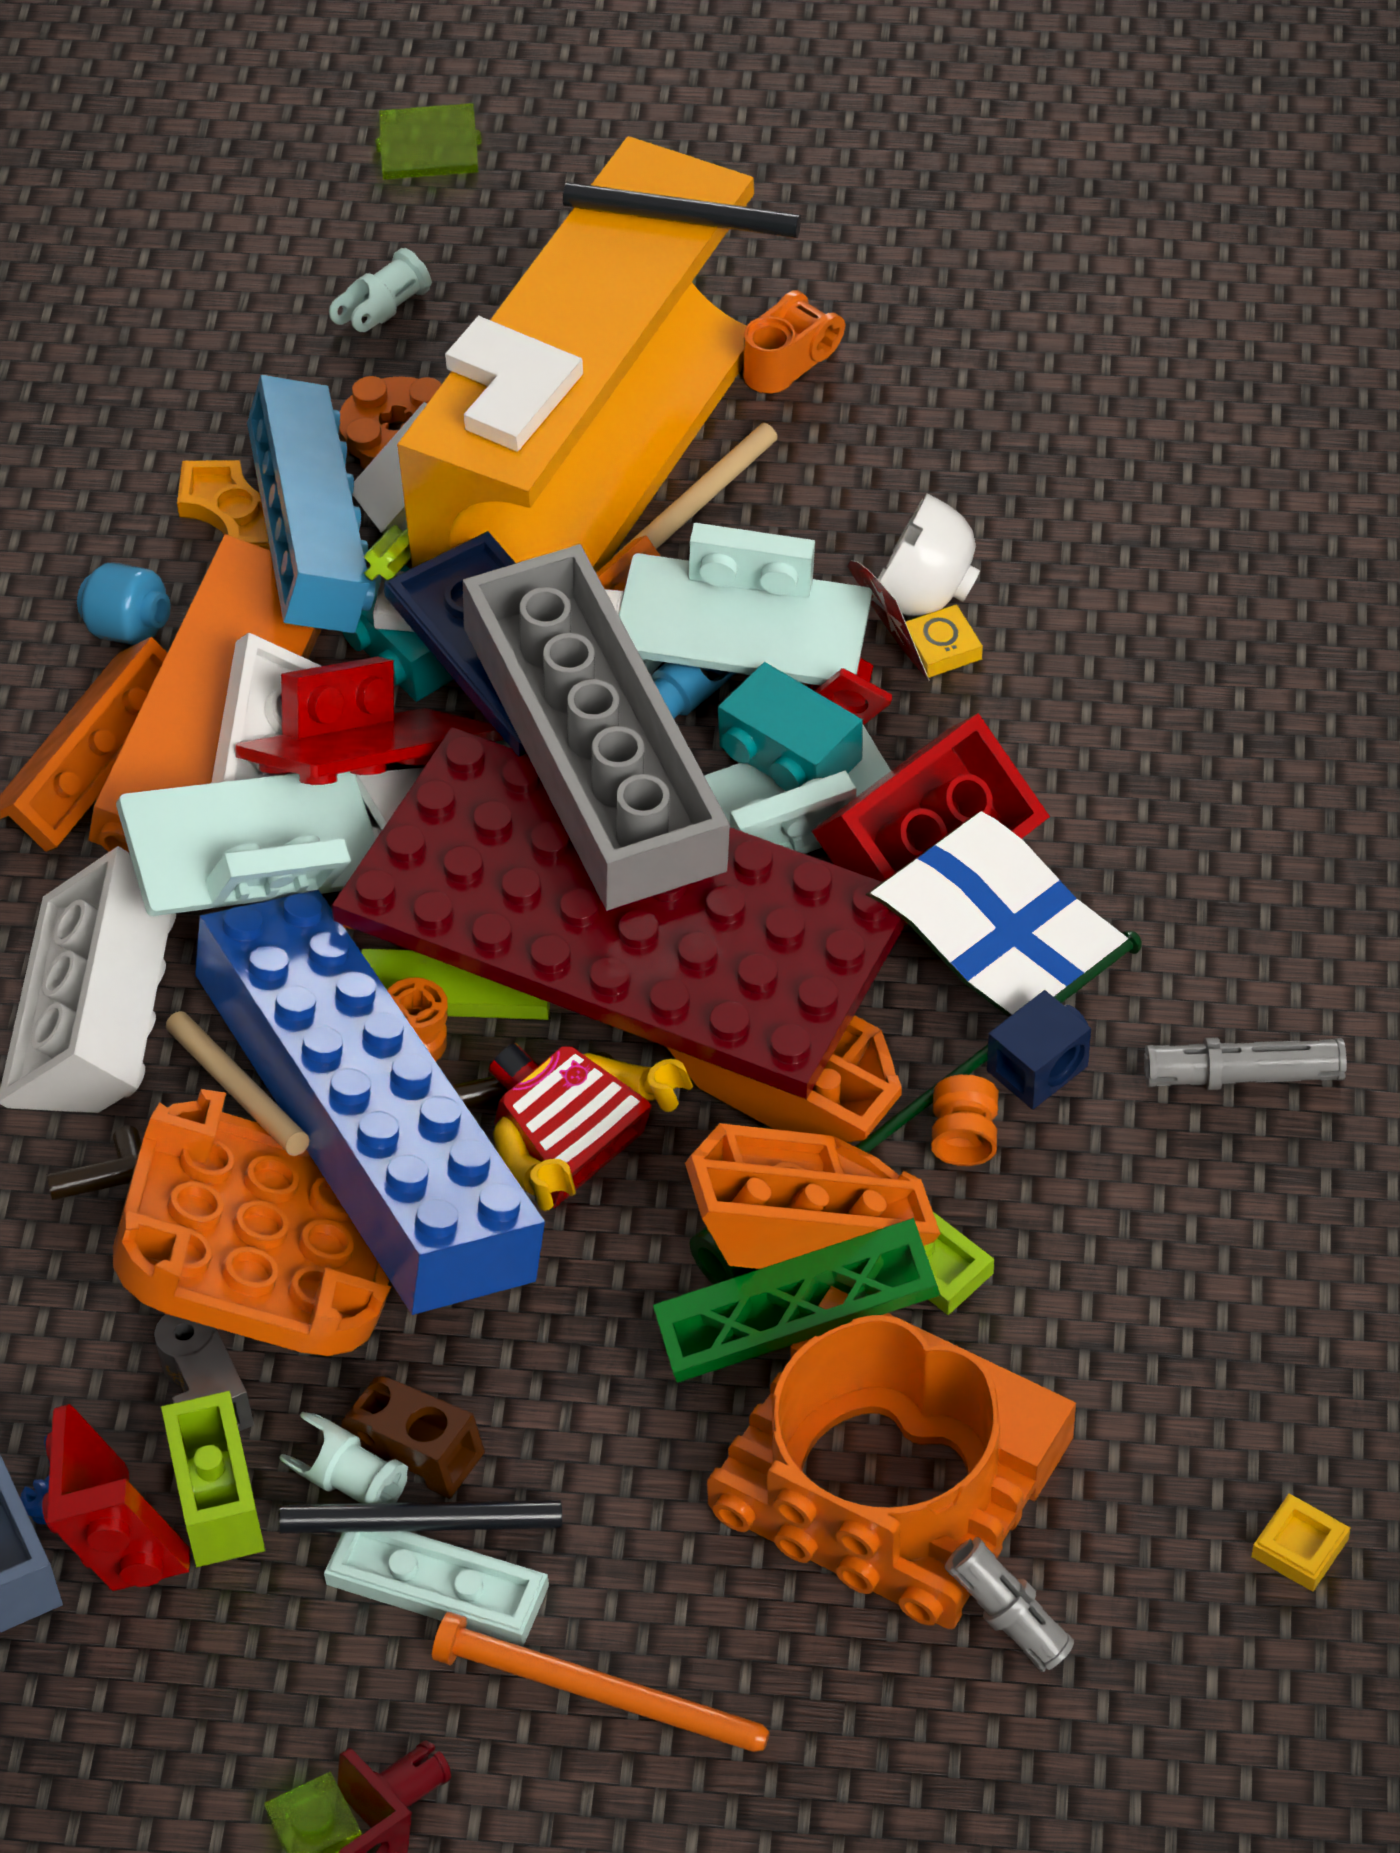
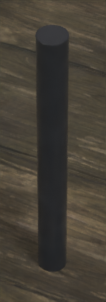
M566 182L563 191V205L568 207L790 238H798L801 226V214Z
M561 1500L279 1505L278 1508L279 1534L561 1528L562 1526Z

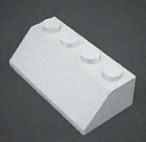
M119 846L42 898L0 1087V1104L6 1108L99 1113L123 1097L131 1096L143 1081L145 1075V1065L143 1064L147 1037L152 1031L156 1020L153 1007L158 984L166 969V962L163 957L168 933L174 925L176 913L159 916L147 914L130 853Z

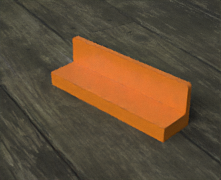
M152 636L119 652L0 794V819L10 816L45 852L59 846L98 798L167 655V652Z

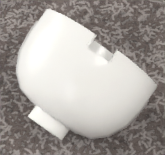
M926 493L896 543L893 554L887 563V569L883 568L878 577V580L897 600L903 615L920 617L941 610L952 597L962 602L965 600L980 572L979 569L970 565L976 548L973 530L960 513L948 504Z

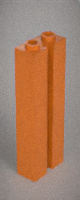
M227 534L224 535L96 800L88 841L101 845L108 852L117 846L129 852L116 807V802L122 794L210 784L212 782L237 640L247 633H251L301 657L309 658L321 628L283 623L270 550Z

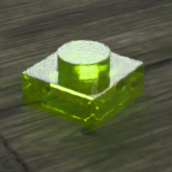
M331 1771L264 1803L267 1817L285 1853H338L344 1846L362 1835Z

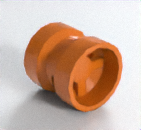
M406 978L397 981L387 991L434 1060L437 1061L442 1057L447 1045V1026L445 1024L448 1011L447 996L443 989L431 980Z
M960 1074L947 1077L939 1081L934 1087L933 1113L938 1120L932 1126L931 1151L938 1159L956 1166H974L991 1160L997 1153V1128L992 1121L998 1115L999 1091L994 1083L983 1077Z

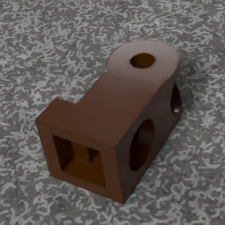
M383 1376L375 1377L341 1420V1427L360 1438L362 1448L379 1458H389L390 1461L396 1459L408 1466L409 1471L425 1479L428 1489L449 1499L452 1498L485 1453L473 1413Z

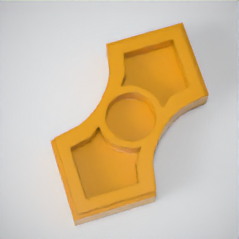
M240 460L182 461L177 498L179 517L204 521L216 527L224 535L227 534L270 550L260 493L253 489L244 479Z

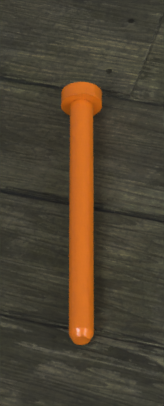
M448 1611L438 1627L432 1648V1659L452 1665L458 1656L748 1751H762L767 1745L770 1731L761 1723L466 1629L467 1618L465 1616Z

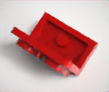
M71 1404L54 1408L52 1432L46 1438V1453L50 1463L49 1492L44 1495L42 1502L44 1519L50 1531L58 1534L79 1556L83 1565L91 1568L112 1591L132 1586H151L158 1583L161 1579L189 1572L190 1547L129 1482V1470L125 1462Z

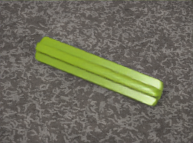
M396 524L391 526L366 552L364 558L369 562L370 566L364 571V574L369 580L373 581L380 574L387 581L395 577L411 559L408 528L402 531Z

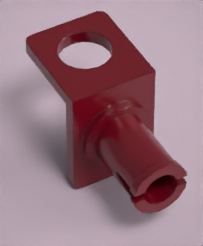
M427 1740L422 1741L414 1750L380 1773L372 1771L353 1749L348 1748L340 1753L337 1790L343 1799L370 1826V1829L344 1846L338 1853H366L379 1843L381 1845L376 1853H408L412 1815L408 1807L439 1785H444L451 1779L450 1767L441 1751H438L430 1759L428 1758V1755L435 1751L433 1743Z

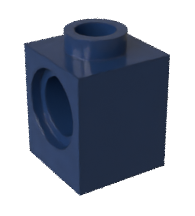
M1043 990L989 1033L987 1072L1034 1110L1088 1067L1091 1027L1088 1026L1087 1021L1076 1008L1067 1004L1063 1005L1050 993Z

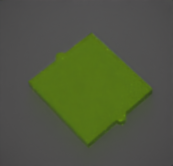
M473 103L379 110L381 137H378L375 143L376 150L381 152L383 179L479 172L477 145L482 143L481 132L475 129Z

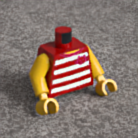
M513 1043L498 1054L488 1069L508 1090L500 1099L495 1116V1128L492 1133L495 1149L522 1189L531 1195H535L540 1210L547 1211L551 1208H556L567 1197L575 1195L576 1190L644 1132L652 1107L647 1100L656 1099L660 1109L665 1112H672L679 1105L673 1089L685 1088L691 1090L693 1084L684 1064L676 1059L662 1060L653 1067H646L591 1053L582 1054L572 1046H562L542 1064L538 1065L517 1043Z

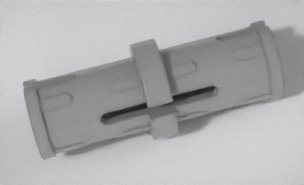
M975 1537L973 1541L969 1539L964 1542L948 1558L945 1570L961 1586H964L984 1609L983 1619L995 1631L1003 1630L1010 1636L1040 1672H1044L1046 1668L1048 1670L1053 1669L1066 1658L1074 1645V1639L1058 1623H1055L1035 1600L1036 1590L1024 1578L1016 1579L1009 1573L979 1537Z

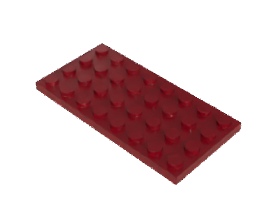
M451 727L332 904L335 922L806 1100L906 924L902 918L888 909V907L866 895L882 883L881 881L731 827L729 830L727 872L606 911L528 754L518 757L512 748Z

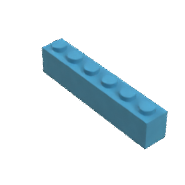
M260 375L247 426L283 623L355 633L362 610L369 611L372 607L376 580L371 581L364 574V571L367 569V560L364 558V555L368 551V542L361 540L359 534L361 510L360 507L354 506L352 501L354 477L353 474L347 473L345 468L347 444L339 440L340 412L332 407L327 385Z

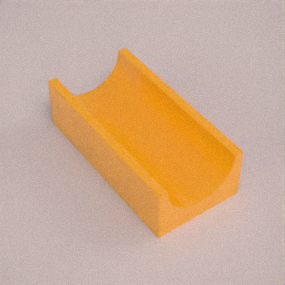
M630 136L626 137L591 184L592 186L746 207L754 195V177ZM573 208L490 321L582 358L583 375L521 449L516 452L465 430L464 413L488 386L451 371L397 444L412 568L489 531L515 563L581 544L595 572H598L609 562L743 368L744 331L746 325L736 321L714 306L692 283L729 229Z

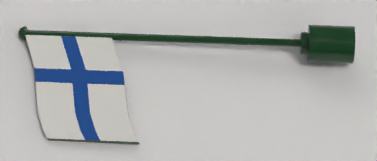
M982 811L974 814L866 894L888 907V909L907 922L964 984L1008 1017L1043 990H1046L1060 1003H1063L1126 953L1137 954L1142 946V940L1136 932L1124 931L1121 933L1079 901L1020 837L998 820ZM988 1044L943 1079L960 1074L969 1075L988 1061ZM937 1083L855 1147L867 1153L931 1105L933 1103L934 1087ZM707 1227L690 1239L691 1254L699 1269L712 1284L759 1270L756 1268L729 1266Z

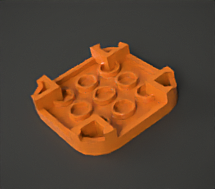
M201 1089L197 1101L176 1103L169 1107L159 1102L150 1117L137 1156L113 1245V1268L123 1287L143 1304L165 1314L301 1353L331 1356L351 1352L367 1342L379 1320L392 1286H388L389 1279L308 1151L305 1150L297 1156L289 1155L258 1122L222 1112L226 1096L225 1092Z

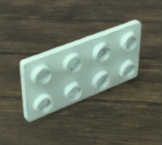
M694 523L690 538L689 561L640 553L633 555L619 617L642 659L751 675L761 664L766 662L800 683L821 686L841 668L857 675L872 600V590L864 586L813 579L815 540Z
M863 725L862 760L849 773L845 770L825 778L812 779L802 786L789 791L783 790L775 783L773 778L748 763H738L704 775L731 828L806 854L822 848L811 830L891 770Z
M349 771L339 773L337 782L325 785L301 783L299 781V774L294 773L122 794L116 802L145 909L150 916L263 902L319 890L321 894L342 891L375 842V836L356 780V774Z

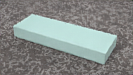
M408 1531L342 1533L324 1572L326 1585L440 1621H442L448 1611L462 1615L467 1618L466 1629L520 1646H524L549 1587L548 1574Z

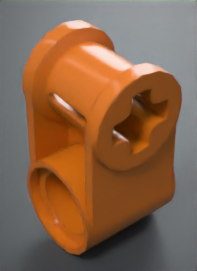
M798 290L788 292L776 305L745 327L743 378L745 383L751 389L760 393L772 394L787 389L801 375L818 362L827 359L836 350L844 335V319L834 312L825 314L810 305L808 297Z

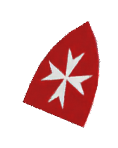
M851 560L847 567L858 585L869 587L872 590L871 606L902 650L927 680L930 681L897 600L866 567L857 561Z

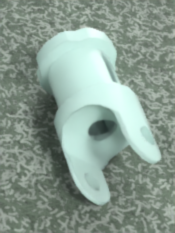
M400 248L394 253L391 263L374 275L365 273L352 283L346 292L337 297L331 303L329 309L330 318L338 325H343L351 320L355 330L359 332L369 331L377 324L385 323L396 314L397 306L414 294L424 295L428 292L432 284L430 274L424 263L419 260L415 253L407 248ZM342 306L343 312L341 315H338V308ZM362 317H367L365 323H362Z
M301 1412L300 1416L302 1419L323 1431L324 1443L312 1467L294 1457L281 1454L279 1458L287 1467L328 1492L338 1489L361 1504L396 1503L407 1482V1465L396 1459L386 1462L362 1448L360 1438L317 1414Z

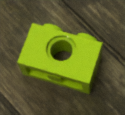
M230 1390L161 1406L183 1516L196 1568L264 1552L265 1546Z

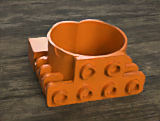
M831 1286L818 1306L829 1309L841 1305L848 1294ZM889 1313L856 1318L851 1323L841 1325L820 1336H814L811 1339L791 1346V1359L786 1364L784 1370L779 1372L770 1384L769 1396L763 1404H757L750 1414L748 1428L742 1436H736L729 1446L728 1458L723 1466L715 1468L707 1479L708 1504L715 1516L729 1528L739 1532L750 1530L774 1542L777 1548L789 1558L801 1563L812 1561L836 1573L838 1578L849 1588L863 1594L874 1592L898 1604L907 1616L924 1625H934L936 1623L946 1629H954L962 1617V1608L972 1595L945 1570L948 1558L960 1545L969 1539L973 1541L975 1537H979L996 1556V1559L1002 1551L1005 1537L1010 1530H1014L1022 1518V1510L1027 1501L1030 1499L1035 1502L1073 1440L1076 1402ZM872 1413L887 1416L895 1421L904 1437L913 1443L920 1445L943 1444L951 1447L961 1456L968 1475L952 1489L930 1500L902 1507H872L846 1501L832 1495L812 1482L803 1473V1468L814 1445L831 1428L852 1417Z

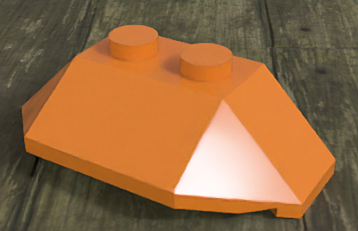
M855 1015L807 1100L667 1047L675 1059L684 1064L688 1075L699 1089L776 1130L830 1135L845 1142L865 1140L902 1095V1086L898 1075L895 1073L893 1061L882 1030Z
M719 1123L685 1162L702 1220L729 1266L762 1269L912 1218L915 1220L923 1246L933 1243L941 1234L921 1179L905 1171L898 1175L879 1158L835 1136Z

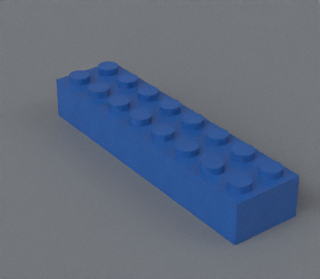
M314 890L297 893L287 897L200 915L195 976L278 1106L309 1136V1145L306 1150L411 1315L536 1282L545 1226L544 1219L344 926L334 921L333 910L320 891Z

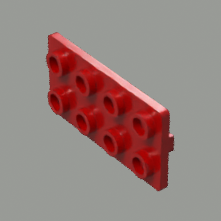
M377 656L282 673V735L237 743L236 757L259 763V771L264 773L285 774L292 772L299 774V781L301 783L325 785L337 782L338 774L348 771L358 775H375L386 772V764L398 762L405 765H425L451 727L493 742L502 741L503 738L492 724L432 709L421 708L394 713L393 660Z

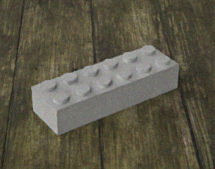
M581 544L463 579L464 630L606 911L727 872L730 823Z

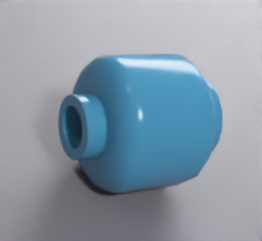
M104 563L84 579L78 591V612L81 618H83L88 631L100 639L135 645L151 636L155 637L159 629L166 624L170 615V599L166 594V588L162 579L154 571L147 568L121 563Z

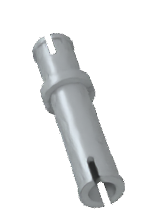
M1217 1037L1204 1038L1203 1044L1175 1046L1146 1045L1144 1053V1071L1147 1087L1190 1084L1205 1085L1206 1090H1220L1222 1084L1243 1082L1344 1081L1347 1070L1346 1048L1342 1038L1319 1041L1220 1043V1039Z

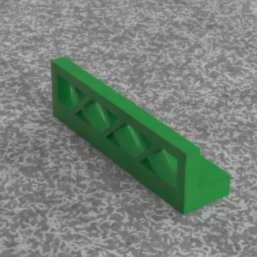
M912 1218L654 1304L653 1308L677 1383L811 1339L814 1336H820L836 1327L851 1323L853 1319L871 1315H883L940 1296L915 1220ZM831 1286L848 1294L841 1305L829 1309L818 1306Z

